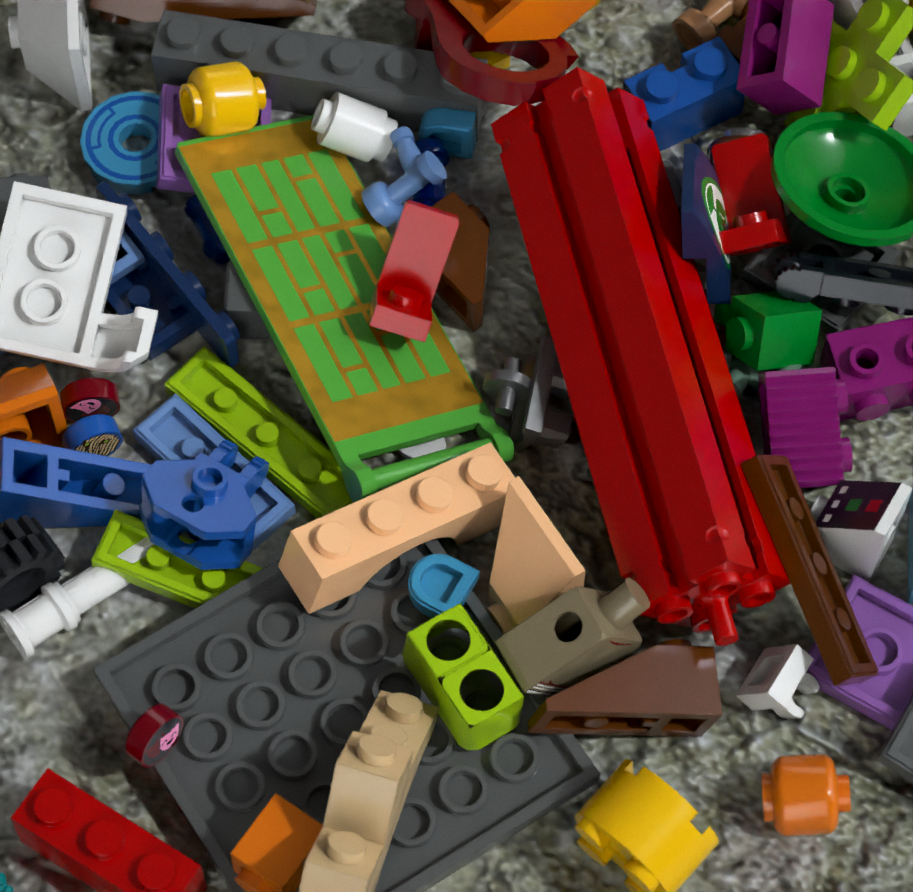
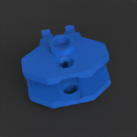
M227 439L219 443V446L209 456L200 452L195 459L156 460L142 475V485L147 498L139 507V514L150 542L200 570L240 568L252 553L257 515L250 498L259 489L260 485L263 484L270 463L256 456L253 460H250V463L240 473L236 472L231 467L236 460L239 446ZM187 532L197 542L192 544L184 543L179 539V535Z

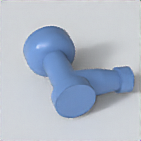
M409 127L397 128L390 135L392 144L398 151L399 160L405 174L390 185L384 182H374L362 191V199L367 210L378 223L385 227H389L399 220L404 201L429 183L437 185L447 177L444 166L432 152L425 151L422 154L420 153V150L414 143L415 138Z

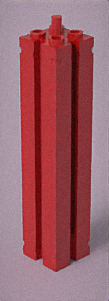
M576 67L542 90L545 98L544 101L536 106L524 101L491 123L496 143L500 144L502 152L499 154L620 576L624 579H633L646 593L650 601V608L640 615L658 619L660 623H673L691 628L697 633L711 631L715 645H730L739 639L732 616L733 613L737 612L736 604L740 602V605L744 608L762 606L776 597V591L791 583L740 465L756 456L695 261L694 259H683L681 217L654 131L647 125L649 116L644 100L619 87L608 93L603 79Z

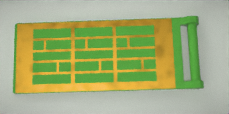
M314 115L256 126L248 132L218 137L207 136L177 143L174 153L343 473L346 490L353 502L490 442L505 463L513 459L514 446L507 430L499 426L494 420L433 309L432 324L425 343L369 326L370 302L392 236L387 227L378 223L367 210L362 199V191L365 188L347 155L317 144L318 132L311 130ZM476 429L480 439L371 469L361 461L362 459Z

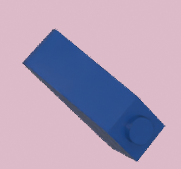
M2 437L0 439V523H4V520L12 517L17 522L20 516L28 515L30 519L35 517L43 528L106 527L115 509L141 519L139 507L147 498L142 485V475L150 468L151 464Z

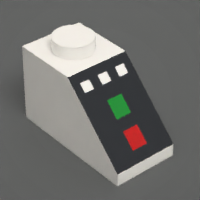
M840 480L829 499L820 495L810 511L833 565L870 583L896 538L913 488L900 482Z

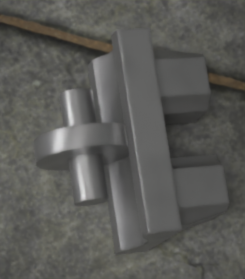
M543 336L540 340L538 351L527 353L523 358V363L518 358L508 357L505 360L504 369L489 371L486 373L483 383L484 392L497 400L495 412L503 416L512 414L508 434L513 441L514 451L522 453L531 443L558 449L568 439L573 419L571 414L547 406L549 394L567 401L569 400V395L553 339Z

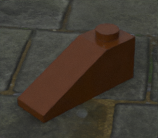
M670 639L660 642L545 699L527 721L528 733L702 737L723 715L714 646H692V643L685 639Z

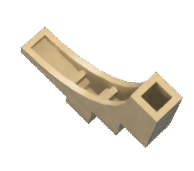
M380 690L360 731H353L336 762L323 827L305 860L299 892L375 891L408 791L435 728L439 707L421 702L417 697L410 694H393Z

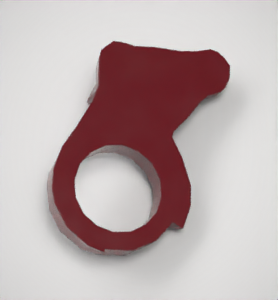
M405 0V11L416 20L413 48L433 51L439 72L447 82L464 93L488 102L511 106L520 105L524 101L530 104L542 102L545 100L542 90L564 76L569 67L579 57L570 43L561 36H558L556 39L488 43L448 0ZM497 52L507 54L527 62L536 70L510 71L495 68L480 62L469 53Z

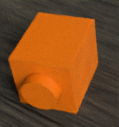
M275 793L230 853L233 870L238 874L235 878L236 883L246 892H295L301 883L305 860L323 825Z

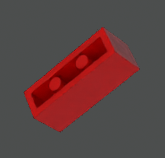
M49 768L46 769L10 818L20 842L98 892H205L207 890L204 873L200 864Z

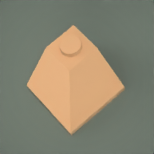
M519 476L508 483L489 582V607L486 608L503 635L568 590L578 586L584 587L585 569Z

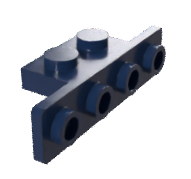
M106 181L95 186L97 199L127 206L124 231L144 255L143 264L110 285L105 306L114 315L131 314L137 306L158 310L148 359L152 361L186 337L198 331L220 359L229 367L239 363L236 341L240 339V334L231 318L223 310L217 313L212 310L205 301L207 295L200 281L191 271L187 270L182 273L172 261L174 260V255L166 240L157 231L151 234L148 233L140 223L142 217L138 208L125 192L117 195ZM120 249L118 250L116 261L125 256Z

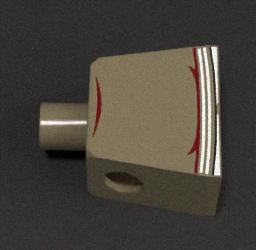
M626 578L611 591L578 586L568 590L501 636L495 643L524 693L553 696L624 661L639 648L642 643V637L632 621L650 608V601L640 585L631 578Z

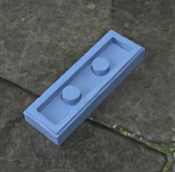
M176 393L133 429L134 438L157 460L195 459L200 452L209 456L219 446V443H222L223 440L225 441L216 430ZM237 452L236 460L231 469L240 473L250 462ZM267 478L264 479L263 484L260 485L259 489L250 498L257 515L253 551L296 513L295 504Z

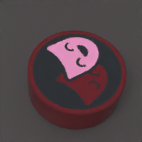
M91 377L79 379L66 385L60 392L64 417L73 423L96 414L113 417L120 410L118 388L116 384L104 378Z
M157 704L148 708L136 720L128 733L125 742L126 754L145 768L155 766L165 758L176 744L183 729V718L165 704Z

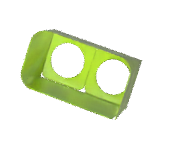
M461 603L407 633L401 655L403 656V661L431 704L439 707V716L462 748L472 751L479 750L510 732L519 724L524 696ZM459 628L467 632L470 636V646L467 652L459 659L452 661L441 660L435 657L428 649L427 641L448 629ZM485 669L492 671L504 686L502 700L496 707L490 710H474L468 707L460 696V684L463 678L474 670ZM438 677H444L442 685L438 681Z

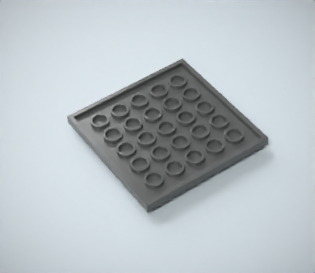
M437 539L422 543L389 562L371 577L360 591L308 614L279 569V559L93 668L95 678L129 731L136 720L148 708L157 704H165L183 718V729L176 744L165 758L152 768L231 892L246 891L235 881L238 874L233 870L230 853L275 793L323 825L336 762L353 731H360L380 690L393 694H410L417 697L421 702L432 705L404 663L403 656L401 655L407 633L432 619L418 611L412 604L408 593V578L412 567L423 557L431 554L447 555ZM473 590L463 607L524 696L520 721L510 732L485 747L472 751L462 748L456 742L439 714L437 715L435 728L408 791L374 892H424L595 785L600 780V772L573 734L528 733L527 721L544 700L547 699V696L523 692L495 643L496 640L503 636V633ZM451 628L427 641V646L435 657L445 661L459 659L467 652L470 646V636L462 629ZM474 670L468 673L460 684V696L463 702L468 707L477 711H487L496 707L504 695V686L496 674L489 670ZM438 677L437 679L442 685L444 677Z

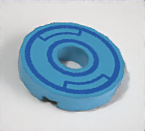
M131 91L112 96L96 106L85 120L80 138L81 149L86 166L99 184L106 181L117 193L125 192L126 194L141 195L153 192L152 187L156 186L159 95L149 92ZM135 135L145 136L151 140L145 149L137 152L128 151L122 147L123 142L127 138Z

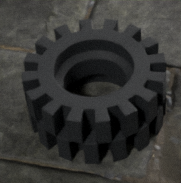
M28 515L20 516L17 522L12 517L4 520L3 526L0 528V612L4 609L12 612L32 600L38 594H41V586L47 582L58 581L61 576L59 571L65 568L66 562L63 560L65 556L35 517L30 519Z

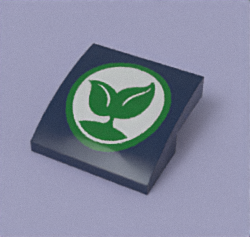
M696 143L684 144L681 202L683 259H706L708 304H730L731 256L723 254L719 234L721 231L729 230L719 180L711 163Z

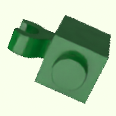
M777 291L732 296L730 304H715L714 320L726 326L725 350L756 371L784 368L795 364H814L822 310L810 302H796L794 298L790 300L786 297L782 298V295L778 294Z

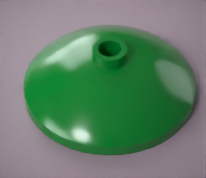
M819 112L810 114L794 121L781 133L771 156V176L783 202L803 223L828 238L856 246H888L901 243L913 237V143L908 138L891 127L885 131L864 116L848 112Z

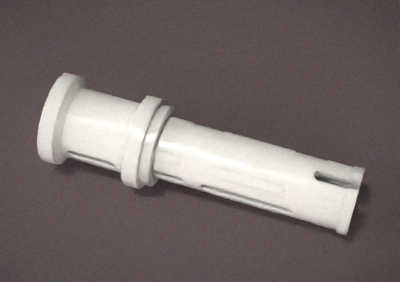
M145 537L117 557L135 563L147 555L148 549L155 544L150 542L149 537ZM90 566L61 585L57 581L53 583L47 582L41 586L40 595L11 612L8 609H4L0 612V623L20 654L25 659H28L34 655V647L63 629L71 632L81 622L80 615L130 583L121 575L109 569Z

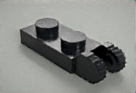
M786 251L785 254H780V257L776 258V263L773 264L774 276H776L774 277L775 289H777L778 294L782 295V298L786 297L788 300L794 298L796 302L807 303L820 294V296L828 297L831 302L841 306L857 307L864 302L884 305L887 310L899 315H913L912 267L826 254L817 255L804 252L795 254L794 251L792 253Z

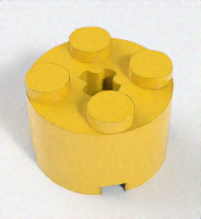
M625 759L574 816L577 822L575 829L581 835L577 840L579 846L600 865L605 866L611 859L628 875L624 880V884L631 892H677L719 844V840L710 826L702 835L691 823V820L698 812L659 776L644 766L634 775L633 761Z

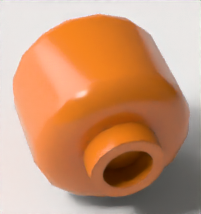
M828 755L780 756L773 761L770 772H761L764 822H773L776 831L782 836L831 834L838 826L839 812H851L849 775H836L835 764Z

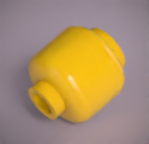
M231 61L195 68L188 76L187 83L182 84L180 87V108L188 127H195L203 137L243 133L252 130L257 123L259 110L265 109L266 91L262 80L259 77H253L250 70L241 62Z

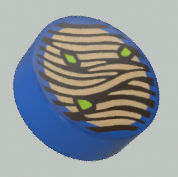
M104 414L91 415L78 420L66 429L61 438L63 448L103 456L113 454L123 442V436L115 419Z

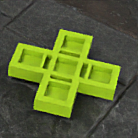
M867 0L859 9L856 18L848 29L833 19L822 106L791 112L784 121V124L788 127L802 117L819 112L854 113L857 110L870 122L887 131L913 93V79L890 62L913 28V8L903 0Z

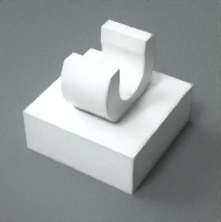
M798 644L764 648L737 692L736 697L751 710L773 709L777 715L785 719L802 718L805 712L794 703L792 695L796 688L802 694L818 692L820 688L819 683L811 674L806 673L814 658Z

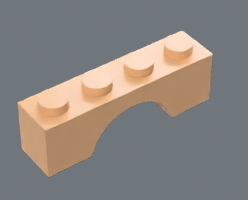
M490 442L291 530L278 567L308 614L313 613L360 591L369 579L385 565L422 543L437 538L449 537L453 538L458 546L500 527L508 483L515 477Z

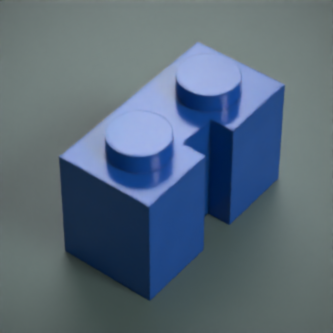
M720 36L682 53L680 68L675 71H668L663 63L624 80L623 90L644 100L649 116L647 125L654 131L660 152L741 114L745 95L737 90L740 65Z

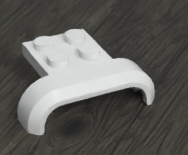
M14 181L0 234V351L100 372H124L148 358L158 310L137 306L133 313L127 315L103 313L127 217L126 205Z

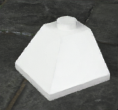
M17 0L18 15L8 17L11 48H21L27 71L81 111L92 110L89 17L85 0Z

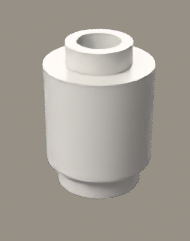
M339 92L334 93L330 101L323 98L319 102L311 123V130L318 132L317 144L364 162H369L371 159L383 162L393 145L390 135L398 128L397 120L387 117L386 110Z

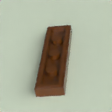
M756 455L741 463L742 470L833 685L862 683L879 675L877 672L879 670L788 458L782 455Z

